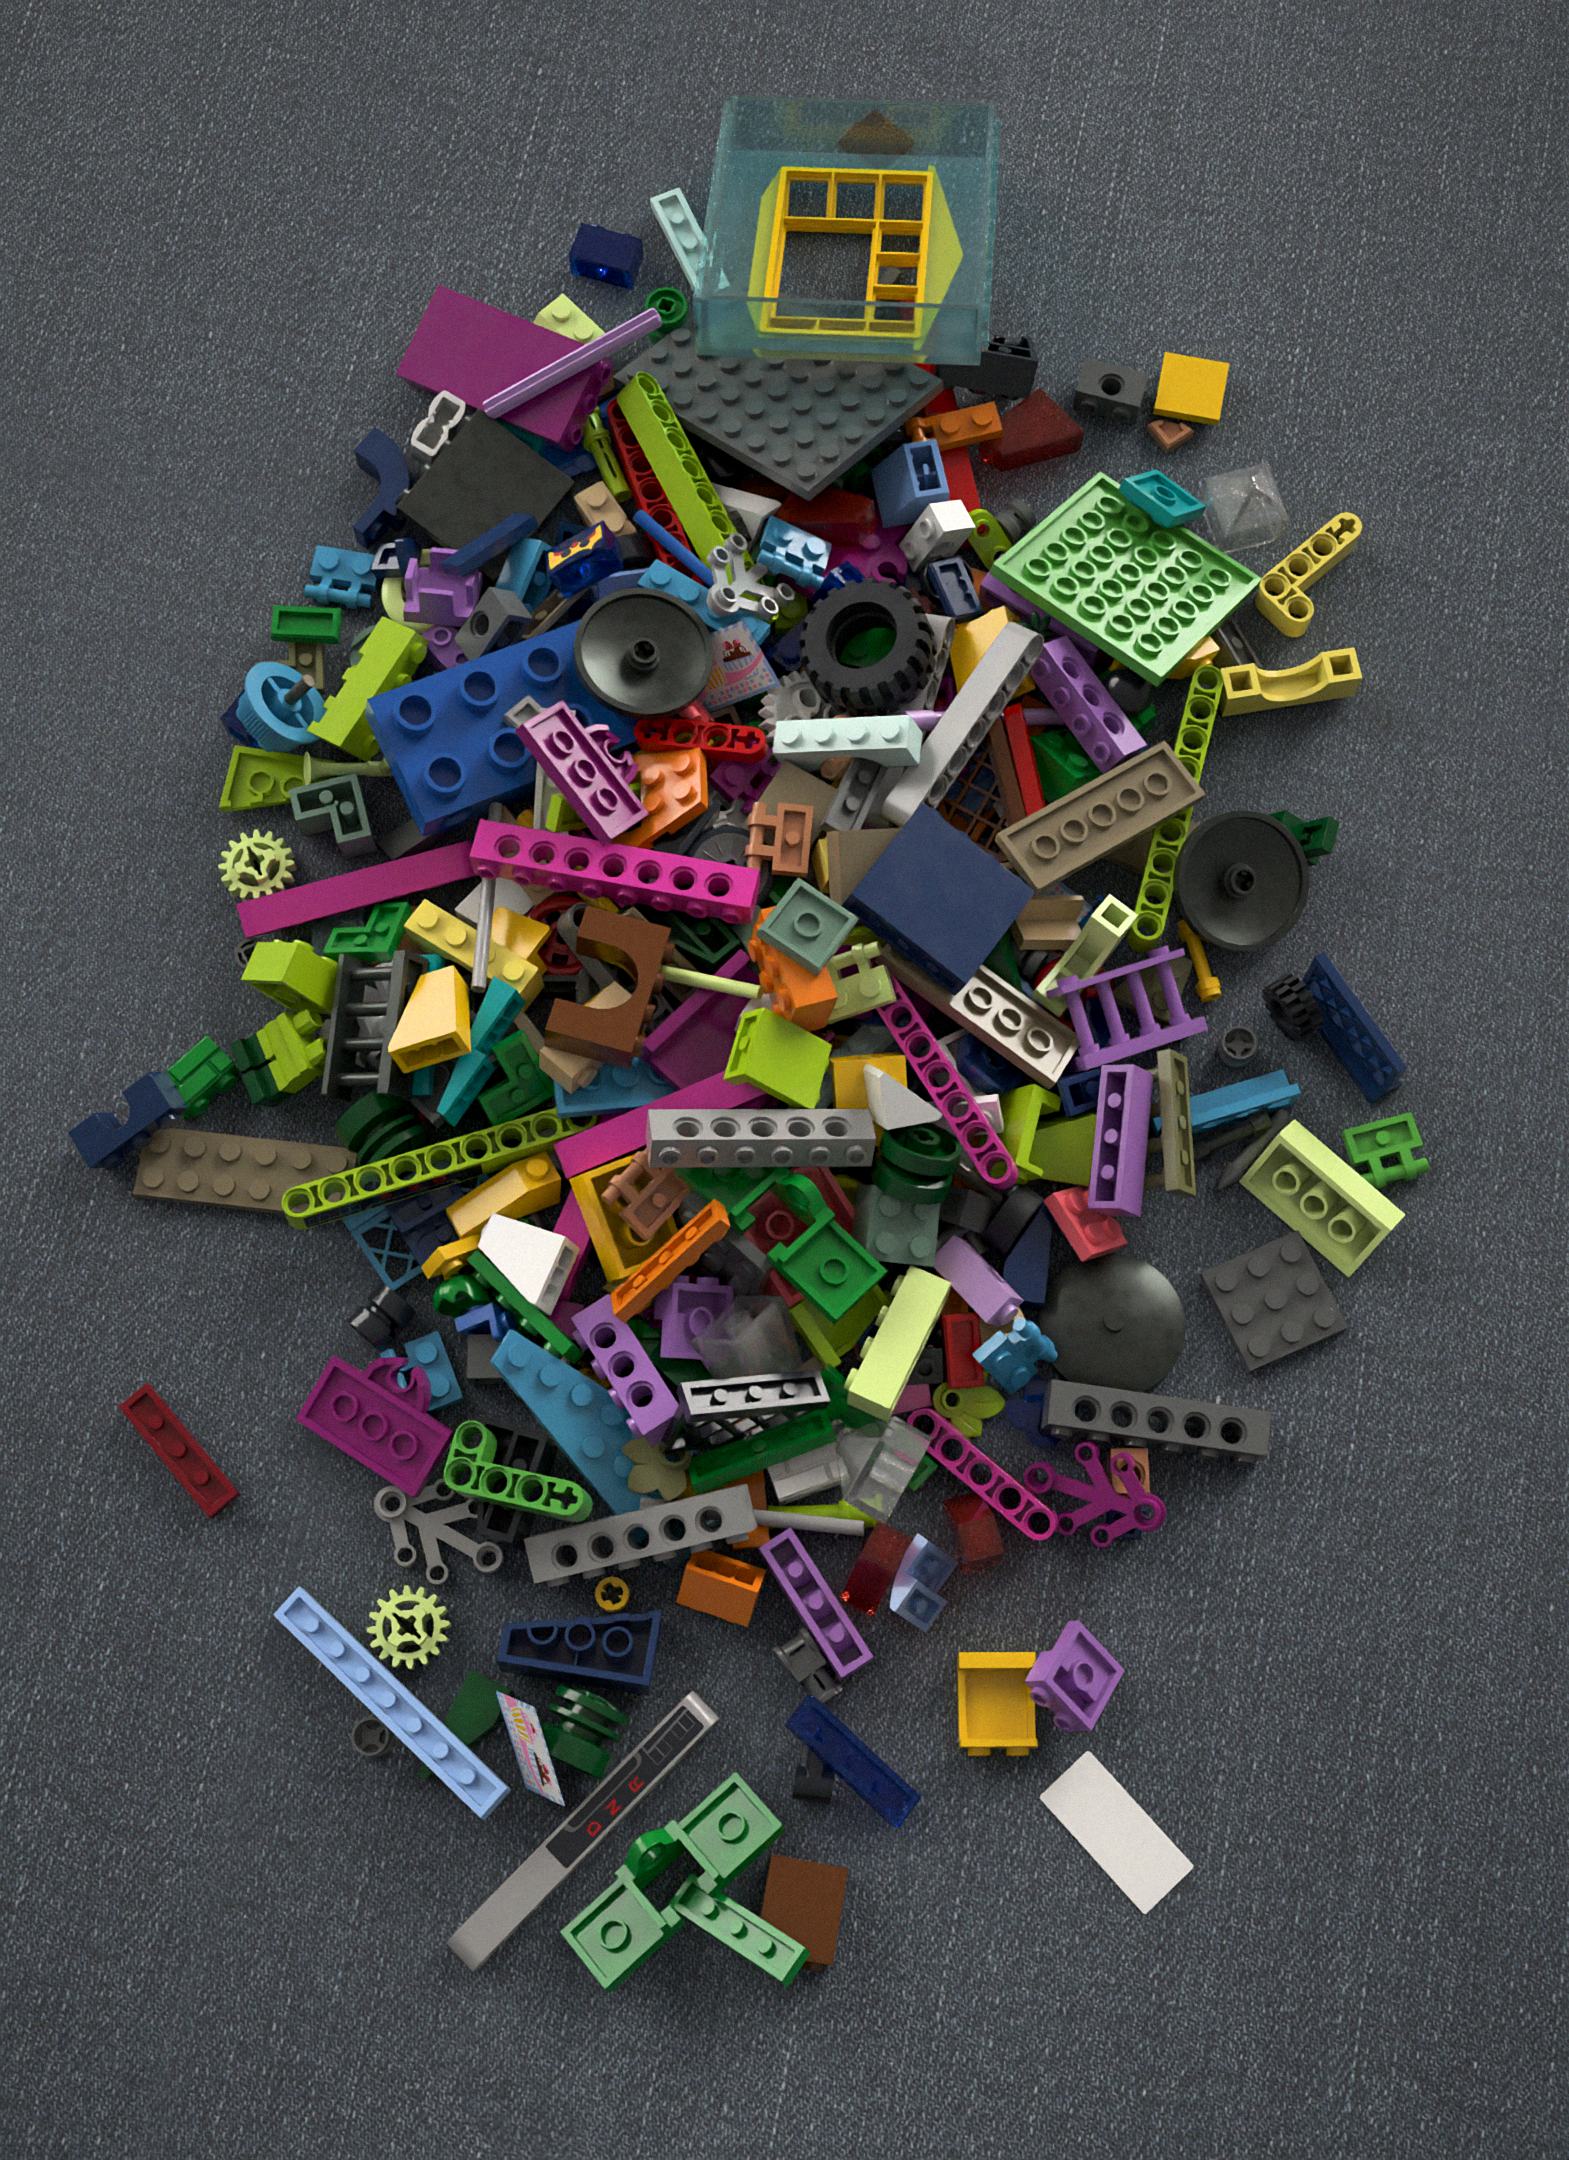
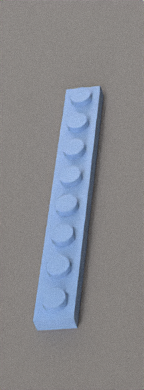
M299 1586L273 1614L481 1819L486 1820L511 1791L488 1766L305 1589Z

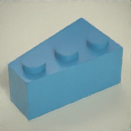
M523 537L512 545L495 588L514 591L531 614L575 569L587 571L588 568L568 558L552 570H549L547 553L559 551L541 540Z

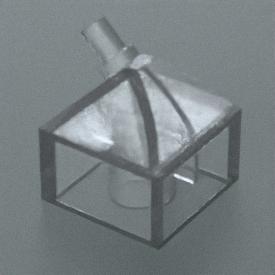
M1268 463L1204 478L1198 499L1207 506L1203 513L1218 550L1227 554L1282 540L1289 518Z
M891 1416L888 1422L880 1420L855 1430L847 1428L840 1419L834 1420L832 1426L837 1441H835L837 1444L836 1459L844 1500L846 1503L885 1525L933 1438L896 1416Z

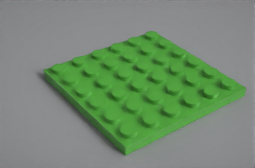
M1099 472L995 561L989 574L1158 687L1258 589L1262 578L1179 524L1168 528L1158 525L1153 521L1151 514L1142 508L1131 505L1127 501V497L1118 491L1120 484Z

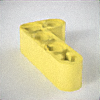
M1348 512L1335 516L1261 579L1254 600L1255 606L1286 636L1299 637L1306 632L1313 616L1314 606L1303 592L1352 552L1362 530L1360 519ZM1316 551L1322 552V553H1324L1326 556H1320V555L1316 554L1315 552H1316ZM1290 571L1299 572L1302 576H1296ZM1266 591H1273L1277 593L1278 596H1272L1268 594ZM1290 614H1298L1302 619L1293 618Z

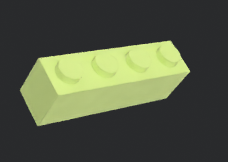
M910 1265L905 1276L898 1275L891 1290V1295L895 1297L890 1307L886 1305L882 1307L875 1325L880 1328L875 1338L868 1336L860 1353V1357L864 1358L859 1370L852 1368L845 1382L844 1388L848 1390L847 1404L886 1422L889 1421L949 1297L951 1282L913 1265Z

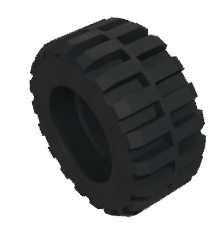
M864 578L863 583L858 584L855 580L845 582L846 587L837 590L836 587L827 592L828 597L824 601L819 599L813 605L815 611L813 615H806L802 624L806 631H801L799 634L798 643L801 647L799 651L800 661L819 696L825 703H830L834 710L840 713H846L848 710L852 717H863L864 713H868L870 717H873L875 714L882 716L881 712L888 709L890 713L900 710L898 705L904 701H907L908 704L917 697L915 691L918 688L923 690L928 684L929 679L926 674L933 673L936 665L933 657L937 654L935 634L921 604L903 586H898L897 588L894 582L886 579L882 580L879 584L875 578ZM872 628H885L897 633L892 650L875 665L860 669L840 665V657L844 647L860 632Z

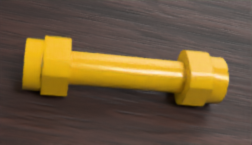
M1184 919L1179 921L1177 926L1181 942H1187L1199 980L1195 985L1198 996H1200L1202 1002H1209L1221 997L1218 977H1212L1200 938L1188 927Z

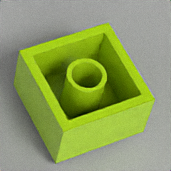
M274 939L273 942H257L241 980L292 1012L298 1013L305 1009L318 1011L319 1014H332L338 962L327 957L318 956L313 952V946L301 940H294L293 943H286Z

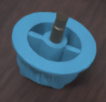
M261 662L252 667L246 675L245 692L239 698L236 715L263 750L267 752L274 750L288 752L295 749L299 744H312L320 740L319 737L306 730L313 720L319 723L327 710L322 707L324 700L314 687L315 681L311 676H303L296 670L277 662Z

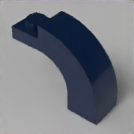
M376 427L354 449L358 467L381 484L376 500L352 526L357 543L366 549L375 541L377 542L383 538L388 526L398 533L401 531L407 519L405 517L401 521L396 519L397 505L395 502L403 490L406 488L411 490L413 488L408 465L402 451L390 437Z

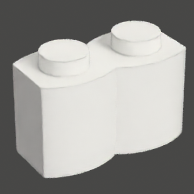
M446 390L434 398L429 407L428 417L422 420L413 432L411 439L412 459L422 465L427 463L432 465L438 458L436 455L437 451L447 439L452 441L459 433L457 428L465 415V402Z

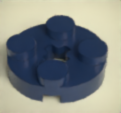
M968 1032L961 1038L958 1045L959 1059L956 1061V1067L958 1072L963 1077L968 1078L975 1087L986 1095L998 1094L1000 1097L1020 1084L1023 1076L1021 1069L972 1033Z

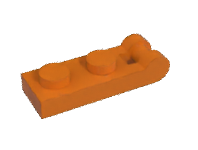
M995 401L927 418L913 417L904 424L907 435L911 436L912 439L910 443L936 439L939 452L1003 437V429ZM933 432L934 437L927 438L924 434Z

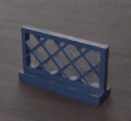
M1323 951L1314 957L1302 979L1306 984L1307 991L1311 990L1313 993L1312 998L1317 1000L1319 1004L1317 1008L1323 1014L1321 1017L1324 1020L1323 1026L1317 1031L1366 1100L1372 1105L1402 1085L1400 1078L1408 1067Z

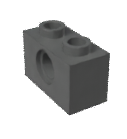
M1085 358L1075 392L1073 409L1080 410L1088 415L1096 414L1112 418L1119 423L1128 422L1136 425L1149 374ZM1106 392H1110V393H1113V394H1115V395H1107V394H1105V393H1106Z
M489 587L454 639L468 660L471 661L517 644L533 621V617L514 591Z

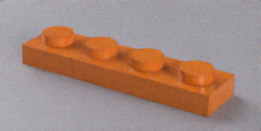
M714 1198L610 1294L615 1317L626 1323L633 1315L641 1313L655 1295L661 1290L667 1289L678 1274L687 1266L695 1264L700 1255L711 1244L720 1241L730 1228V1223L723 1204Z

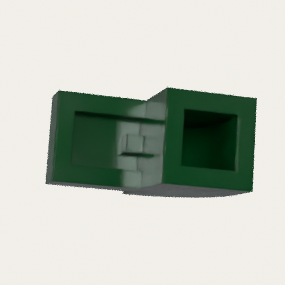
M1287 810L1268 814L1284 824L1293 833L1304 851L1308 866L1317 865L1319 856L1332 853L1339 826L1337 820L1328 816L1304 822Z

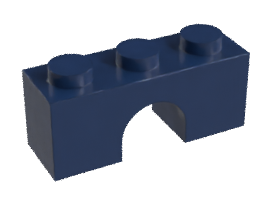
M148 1072L122 1092L130 1106V1116L124 1126L118 1122L114 1113L95 1112L68 1132L89 1168L111 1170L118 1167L125 1161L124 1156L132 1150L145 1147L152 1141L151 1136L158 1130L168 1129L179 1121L178 1116L187 1110L188 1107L167 1073Z

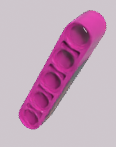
M933 1408L916 1410L909 1416L906 1428L911 1438L1025 1535L1033 1540L1041 1541L1047 1539L1056 1531L1058 1527L1056 1511L1036 1493L1030 1491L1023 1482L954 1426L948 1419ZM921 1415H928L934 1421V1430L929 1436L921 1434L917 1429V1420ZM949 1439H956L962 1444L963 1454L957 1460L951 1459L945 1452V1445ZM978 1463H984L990 1467L992 1471L990 1482L983 1484L974 1478L973 1471ZM1010 1487L1020 1493L1021 1502L1018 1507L1010 1508L1004 1504L1002 1500L1004 1489ZM1042 1512L1048 1516L1050 1520L1048 1531L1038 1532L1032 1527L1031 1517L1033 1513Z

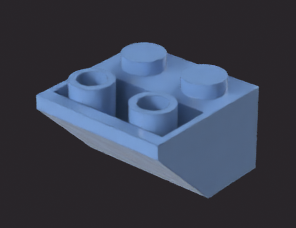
M936 439L903 444L871 471L872 484L883 528L915 523L929 504L949 501V489Z

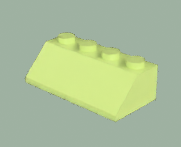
M1295 1119L1275 1137L1239 1181L1293 1230H1298L1300 1235L1348 1278L1405 1216L1400 1209Z

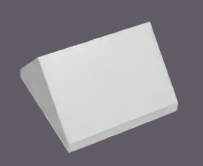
M869 1063L864 1066V1080L872 1121L889 1130L937 1121L943 1115L884 1071Z

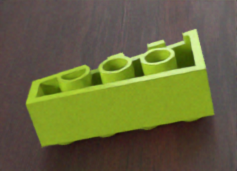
M382 616L359 651L361 660L357 665H353L351 668L348 667L342 676L344 686L336 698L331 695L322 706L327 710L319 723L313 720L306 731L365 762L370 761L372 756L379 751L380 746L365 717L367 699L411 683L418 664L426 656L427 646L430 641L416 631Z

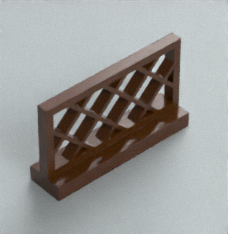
M999 717L985 735L987 748L981 758L978 759L971 756L969 759L977 763L968 781L959 776L955 779L965 785L957 800L953 802L943 797L938 808L943 819L950 825L958 810L973 817L965 832L969 837L979 821L993 828L994 831L985 846L973 840L971 841L983 851L994 855L1000 863L1009 861L1005 854L999 855L990 850L995 842L994 839L997 833L1004 830L1003 826L1006 821L1008 827L1026 818L1027 815L1007 729ZM989 756L992 766L985 763ZM982 767L990 770L995 775L996 780L989 792L973 784ZM970 788L986 796L976 814L961 806ZM997 789L999 790L1000 798L994 796ZM991 800L1001 804L1004 809V814L997 825L981 817ZM946 803L952 806L949 813L947 810Z

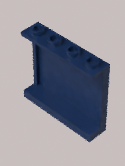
M921 803L841 906L859 918L858 921L956 996L969 982L1035 891L1028 886L1022 877L1011 873L1002 866L994 855L983 851L974 844L966 833L955 829L946 822L937 810Z

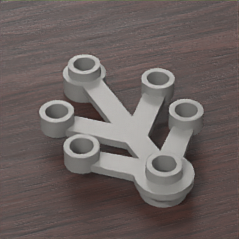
M732 533L724 542V547L715 546L707 555V561L711 565L714 585L708 591L707 606L715 615L720 617L732 615L739 610L757 615L761 619L769 621L778 612V606L786 607L794 599L795 593L785 583H780L776 588L756 583L764 575L772 577L777 575L767 571L768 567L758 562L745 572L742 553L748 544L742 535ZM729 562L733 583L730 585L728 584L725 566ZM745 593L762 599L759 602L740 597V595Z
M444 1478L437 1480L434 1485L424 1487L419 1497H412L395 1485L381 1489L374 1500L375 1512L381 1520L390 1523L396 1547L394 1559L401 1567H412L418 1559L416 1549L409 1544L405 1520L419 1529L428 1565L426 1577L435 1586L444 1585L450 1577L448 1567L442 1562L437 1538L473 1558L474 1565L482 1573L493 1574L502 1567L504 1554L498 1545L492 1542L478 1544L446 1526V1524L466 1518L477 1520L478 1514H471L470 1506L474 1502H478V1500L468 1499L466 1503L427 1514L414 1508V1506L434 1499L440 1502L451 1501L456 1495V1492L452 1489L450 1494L445 1497L438 1495L439 1487L446 1484ZM391 1499H398L400 1501L399 1508L396 1511H389L387 1503ZM405 1549H410L412 1551L411 1560L401 1562L399 1558L400 1553ZM489 1552L496 1555L495 1563L490 1566L484 1565L483 1556ZM437 1567H441L444 1569V1577L441 1580H433L431 1577L432 1571Z

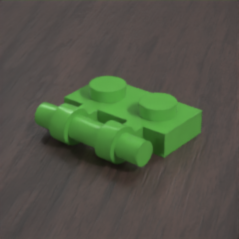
M1411 1112L1349 1128L1341 1133L1352 1167L1366 1164L1368 1173L1360 1176L1375 1189L1386 1187L1387 1182L1402 1178L1405 1181L1416 1179L1417 1174L1430 1170L1426 1158L1414 1160L1411 1151L1418 1150L1423 1146ZM1397 1156L1399 1165L1383 1169L1381 1159Z

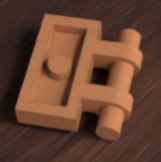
M754 802L752 814L748 816L747 828L750 829L749 845L745 846L744 858L747 859V868L758 869L761 872L762 861L769 860L772 861L771 874L807 878L814 806L778 803L777 816L766 815V803ZM764 831H775L774 846L763 845Z
M646 1148L643 1152L638 1151L630 1159V1166L621 1175L616 1174L608 1182L609 1187L601 1195L602 1200L610 1206L619 1197L628 1203L618 1215L643 1240L649 1239L681 1205L683 1198L693 1190L674 1172L675 1168H662L661 1170L659 1168H649ZM641 1174H644L650 1181L638 1193L631 1185Z

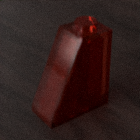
M1039 387L1030 394L1029 399H1024L1000 418L1003 437L980 442L979 452L987 464H993L1000 472L1076 453L1081 449L1084 430Z
M830 485L810 501L791 492L773 516L831 543V547H860L867 536L874 533L878 518L875 515L874 500Z
M976 1492L943 1500V1509L962 1574L998 1565L1005 1551L994 1514L983 1498Z
M878 1520L860 1553L840 1599L873 1617L892 1583L912 1539Z

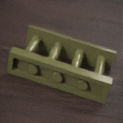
M1172 1049L1157 1051L1158 1064L1156 1068L1146 1070L1154 1074L1153 1083L1159 1082L1160 1091L1158 1103L1151 1104L1150 1119L1161 1117L1162 1124L1160 1137L1148 1139L1147 1154L1163 1151L1164 1169L1160 1173L1145 1175L1143 1190L1165 1186L1166 1192L1180 1198L1195 1197L1196 1186L1187 1057Z

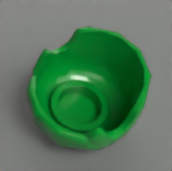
M459 1274L446 1279L436 1288L432 1300L434 1310L439 1315H451L454 1319L459 1317V1313L462 1310H468L477 1305L493 1303L488 1290L472 1274Z

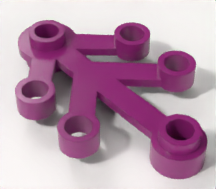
M1090 1440L1083 1441L1077 1445L1074 1454L1076 1460L1084 1465L1095 1486L1057 1474L1054 1467L1044 1461L1032 1464L1025 1471L1024 1482L1027 1488L1034 1493H1044L1052 1488L1091 1502L1074 1512L1065 1511L1057 1517V1530L1063 1535L1073 1534L1079 1529L1080 1525L1111 1509L1127 1514L1112 1524L1101 1523L1092 1529L1091 1540L1097 1547L1104 1548L1109 1546L1116 1537L1134 1528L1143 1532L1155 1531L1166 1520L1167 1512L1163 1501L1153 1494L1145 1493L1133 1471L1135 1461L1129 1453L1121 1452L1115 1455L1110 1461V1469L1113 1474L1120 1476L1130 1498L1116 1493L1098 1459L1100 1454L1099 1447ZM1083 1446H1087L1092 1450L1093 1455L1091 1459H1087L1082 1455ZM1118 1458H1123L1127 1461V1471H1122L1118 1468ZM1038 1470H1044L1047 1473V1482H1042L1038 1479ZM1144 1506H1150L1153 1509V1518L1144 1516L1142 1511ZM1064 1517L1072 1519L1074 1524L1072 1529L1064 1527ZM1099 1529L1107 1531L1109 1535L1108 1541L1099 1539L1097 1534Z

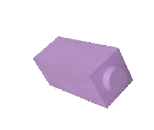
M953 1235L935 1254L934 1268L946 1281L951 1282V1286L986 1323L999 1327L1001 1324L1009 1323L1017 1315V1307L1024 1300L967 1240Z

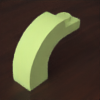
M1109 894L1090 916L1076 940L1034 990L1031 997L1060 1018L1068 1008L1065 995L1047 998L1046 991L1057 988V980L1077 974L1079 980L1095 976L1119 945L1138 915ZM1086 987L1078 989L1079 995L1083 992V990Z

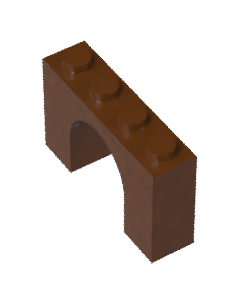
M587 906L577 933L576 954L621 967L633 979L636 990L625 1003L609 1009L591 1008L556 998L545 1028L544 1046L630 1070L633 1058H640L646 1040L645 1036H641L643 1026L650 1027L656 1008V1005L651 1004L653 995L660 996L664 985L665 974L661 973L663 963L670 965L675 944L670 943L671 928Z

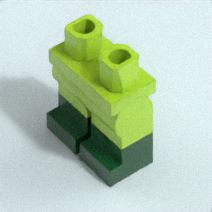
M305 1009L297 1014L283 1012L276 1017L277 1019L269 1022L263 1029L247 1039L239 1038L229 1044L240 1073H246L242 1078L253 1105L276 1107L313 1081L316 1076L324 1074L328 1039L319 1038L315 1041L313 1032L322 1027L323 1024L318 1011Z

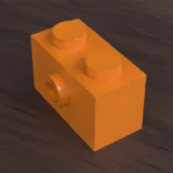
M709 1550L692 1553L685 1568L676 1603L725 1619L728 1622L748 1627L757 1605L767 1570Z

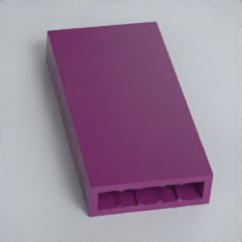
M438 285L396 375L409 386L435 397L446 390L465 402V409L475 413L478 409H481L485 412L483 408L485 400L585 344ZM605 357L495 419L571 454L574 446L581 440L583 427L588 416L594 412L597 406V398L603 385L611 377L614 363L608 357Z

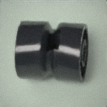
M381 1282L367 1297L369 1305L367 1307L359 1306L347 1320V1323L371 1345L383 1352L395 1339L394 1330L396 1328H404L417 1313L397 1293Z

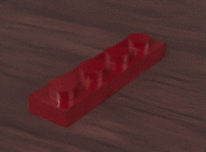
M148 1382L118 1406L209 1518L213 1519L241 1495Z

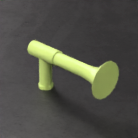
M308 751L304 755L305 785L311 784L312 781L320 777L345 776L357 773V776L366 775L367 777L393 776L385 757H383L382 761H366V763H328L313 759Z

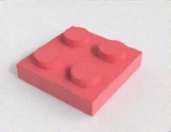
M1090 1183L1089 1186L1080 1185L1054 1192L1043 1200L1082 1262L1116 1252L1128 1244L1122 1234L1121 1226L1115 1219L1088 1208Z

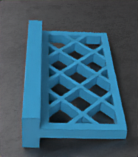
M471 1152L469 1154V1157L476 1159L474 1154ZM440 1160L434 1165V1168L443 1170L448 1168L451 1162ZM413 1172L402 1180H410L416 1173ZM487 1174L478 1177L476 1188L481 1185V1182L484 1183L490 1179ZM460 1187L463 1193H469L474 1190ZM384 1206L343 1218L342 1221L385 1285L390 1289L396 1291L423 1273L419 1265L412 1269L413 1261L416 1260L411 1252L410 1255L389 1251L393 1231H399L394 1226L395 1224L392 1219L390 1225L381 1224V1222L390 1217ZM374 1227L389 1230L385 1250L370 1248L362 1235ZM373 1253L383 1255L382 1264L379 1263ZM388 1256L408 1259L406 1274L392 1282L385 1271Z

